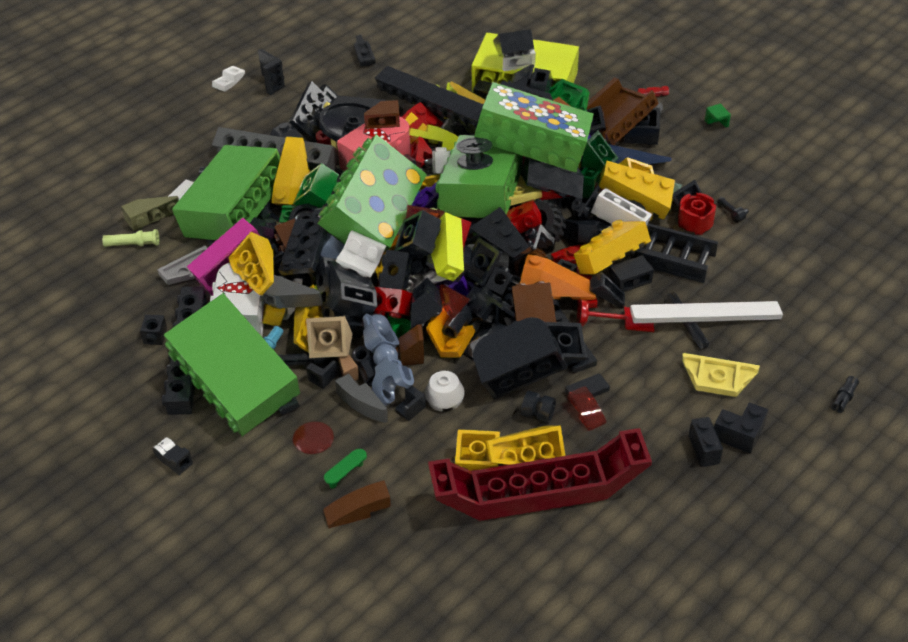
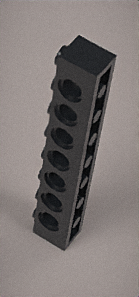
M204 286L181 287V294L177 296L179 307L175 309L177 321L173 323V328L206 305L207 297ZM169 356L170 365H167L168 380L164 382L166 395L162 396V405L166 407L168 415L192 414L195 386L191 381L192 378L189 374L186 376L179 367L180 363L178 360L174 362Z

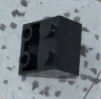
M428 278L413 289L410 330L422 324L423 328L432 316L435 318L442 312L443 293Z

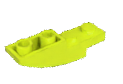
M428 124L426 131L409 128V134L412 136V139L416 140L420 136L429 139L428 142L438 144L441 141L440 147H446L447 151L454 149V143L459 138L447 130Z

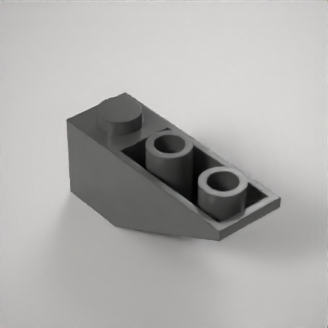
M274 275V283L262 296L260 295L263 303L276 308L323 305L321 293L317 289L306 287L298 282H292Z

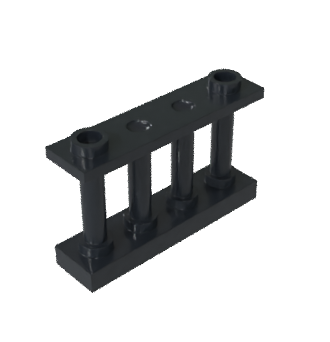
M648 223L647 229L651 241L646 244L645 248L639 247V249L635 250L634 258L643 255L654 270L705 283L709 266L705 265L708 256L716 257L718 241ZM655 242L666 244L662 253L652 250ZM673 246L683 249L680 258L669 255ZM690 251L701 253L698 262L687 260Z

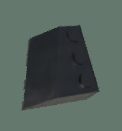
M525 157L521 175L527 186L546 192L554 190L559 196L566 197V195L575 197V201H582L584 176L579 168L577 172H573Z

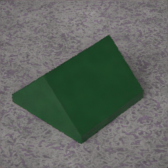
M599 131L595 132L587 140L583 152L582 167L602 171L606 161L615 163L618 160V156Z

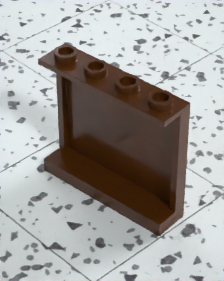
M614 77L588 101L587 110L601 105L605 116L606 130L600 133L609 145H615L652 111L659 102L654 91L651 90L645 95L622 87L618 78Z

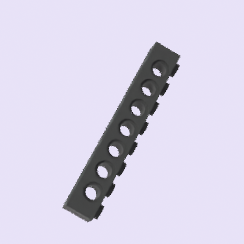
M218 127L212 146L217 149L218 153L224 145L277 148L281 158L286 138ZM304 141L309 170L316 168L321 163L331 170H335L339 156L338 150L334 146Z

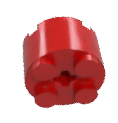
M696 193L693 196H690V194L685 195L680 201L678 226L687 231L694 232L696 235L704 234L714 224L716 205L713 198L703 193Z

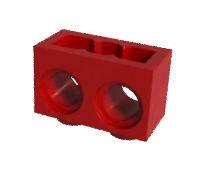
M375 287L377 308L374 310L373 315L381 314L385 316V313H387L390 317L401 318V315L409 316L413 293L401 289Z

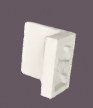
M351 230L336 262L343 268L357 271L363 277H371L380 262L386 245Z

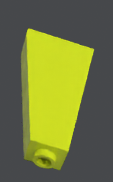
M445 212L440 218L442 220L440 224L441 230L436 237L435 249L431 257L436 274L454 281L464 271L462 224L460 218Z

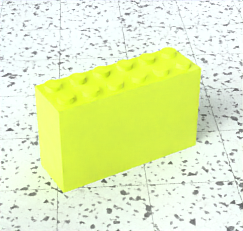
M486 33L472 63V92L478 80L501 84L502 81H512L513 74L522 70L503 71V56L499 57L493 43L498 34ZM533 40L536 53L534 68L551 70L553 78L551 87L561 79L574 83L578 72L579 46Z

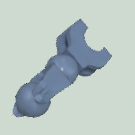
M366 313L363 316L365 347L373 353V360L377 365L375 367L376 373L372 383V390L381 402L388 406L395 399L394 390L396 385L408 389L414 384L412 370L402 366L401 361L398 360V353L395 348L399 345V340L387 318L381 314L371 316Z

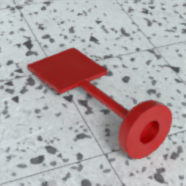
M580 299L578 303L577 323H581V326L587 323L588 316L623 319L625 320L627 330L655 331L654 323H634L629 307H624V315L589 311L588 302Z

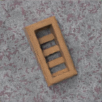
M348 354V356L337 357L342 377L350 374L354 381L358 380V366Z

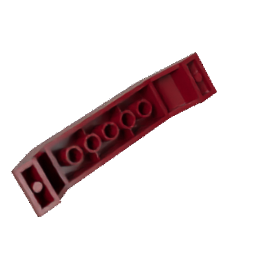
M640 428L619 431L618 436L597 451L470 471L451 463L449 458L428 462L435 499L479 521L607 500L652 465V460Z

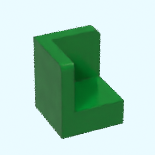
M721 103L706 107L704 121L707 124L720 121L725 128L729 127L731 114Z

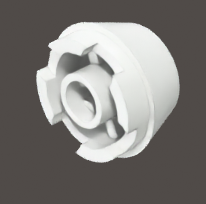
M439 371L430 378L424 394L429 405L435 410L443 411L442 409L451 407L455 409L462 402L464 387L454 373Z

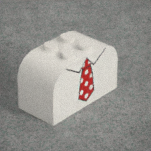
M230 262L223 265L217 273L216 282H213L214 296L210 297V302L224 293L256 331L263 336L264 323L262 318L264 303L261 301L260 295L239 274L232 270Z

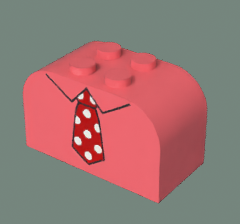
M399 116L400 127L365 129L364 123L337 140L340 168L344 171L347 170L346 165L355 157L353 156L354 151L358 147L362 148L367 138L371 139L376 134L402 155L408 154L410 156L408 122Z

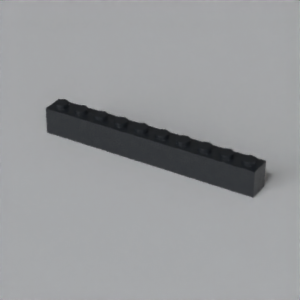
M386 66L375 77L377 87L382 92L385 91L411 104L417 105L421 102L432 113H437L441 117H446L452 122H458L462 126H468L476 131L484 104L390 66Z

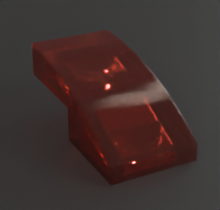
M586 386L568 393L569 401L577 409L578 418L588 431L606 424L602 410Z

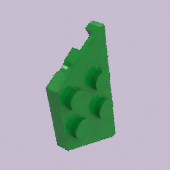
M561 79L550 88L549 93L553 100L560 97L571 107L587 111L590 93L588 89Z

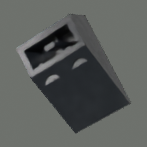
M330 261L331 311L362 318L366 313L370 315L377 308L376 289L370 277H363L353 269L343 268L339 263Z

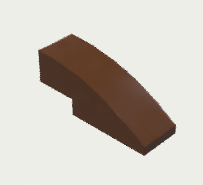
M385 480L359 488L324 508L323 511L328 528L371 518L370 512L391 507L390 495Z

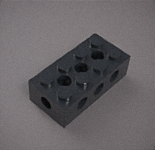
M323 257L314 272L317 290L320 291L323 302L321 306L322 316H345L351 329L352 337L361 338L364 335L362 317L331 311L330 261L336 262V258Z

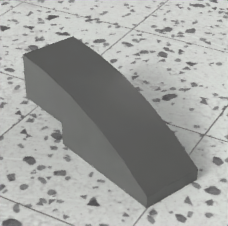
M350 374L335 380L336 393L351 408L371 419L383 423L388 422L386 406L367 383L359 386Z

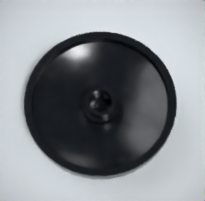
M357 101L332 103L326 106L320 113V129L328 138L337 142V140L365 123L364 113L373 106Z

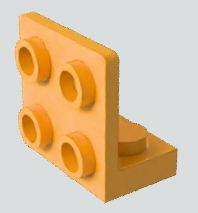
M443 303L442 312L437 317L431 319L426 330L440 357L460 358L476 331L473 325L463 326L457 338H450L445 335L442 329L451 313L447 305Z

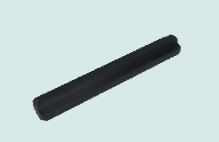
M675 292L667 294L666 299L669 304H683ZM682 322L700 349L709 346L708 339L696 322Z

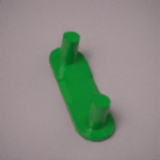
M355 449L325 473L324 480L329 484L330 488H336L337 482L344 478L352 469L357 466H363V461L367 458L366 451Z

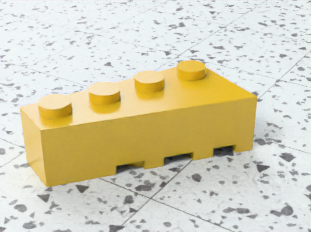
M606 161L600 176V188H606L627 200L641 203L647 212L651 213L652 211L663 220L671 208L675 180Z
M622 220L612 222L610 227L603 229L602 233L593 237L589 243L581 246L580 250L574 254L579 273L596 274L613 264L612 261L625 257V252L639 249L640 243H649L651 240L646 222Z

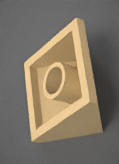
M345 316L306 319L309 358L348 356L352 332Z

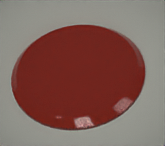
M316 421L301 425L293 435L295 447L306 454L321 453L327 450L334 440L332 429L327 424Z

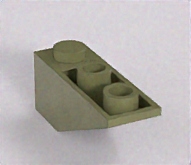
M179 197L137 199L121 206L124 219L135 231L174 214L172 208L179 201Z

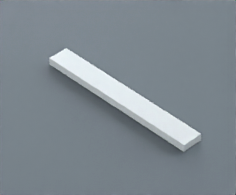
M777 301L631 305L630 307L634 323L782 319L783 316Z

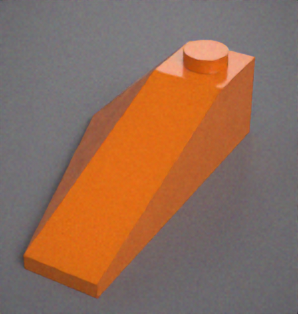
M527 255L520 283L530 285L539 281L550 282L553 299L570 297L573 300H595L596 294L590 291V280L547 258Z

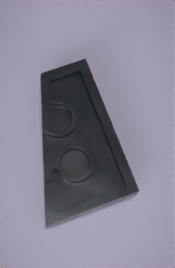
M501 207L470 227L472 232L483 237L484 240L496 246L515 261L531 250Z

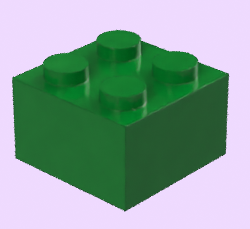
M321 163L304 176L293 204L298 206L309 203L321 208L326 204L338 183L337 178L339 174Z

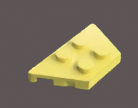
M683 353L682 362L697 391L737 397L758 374L760 365Z

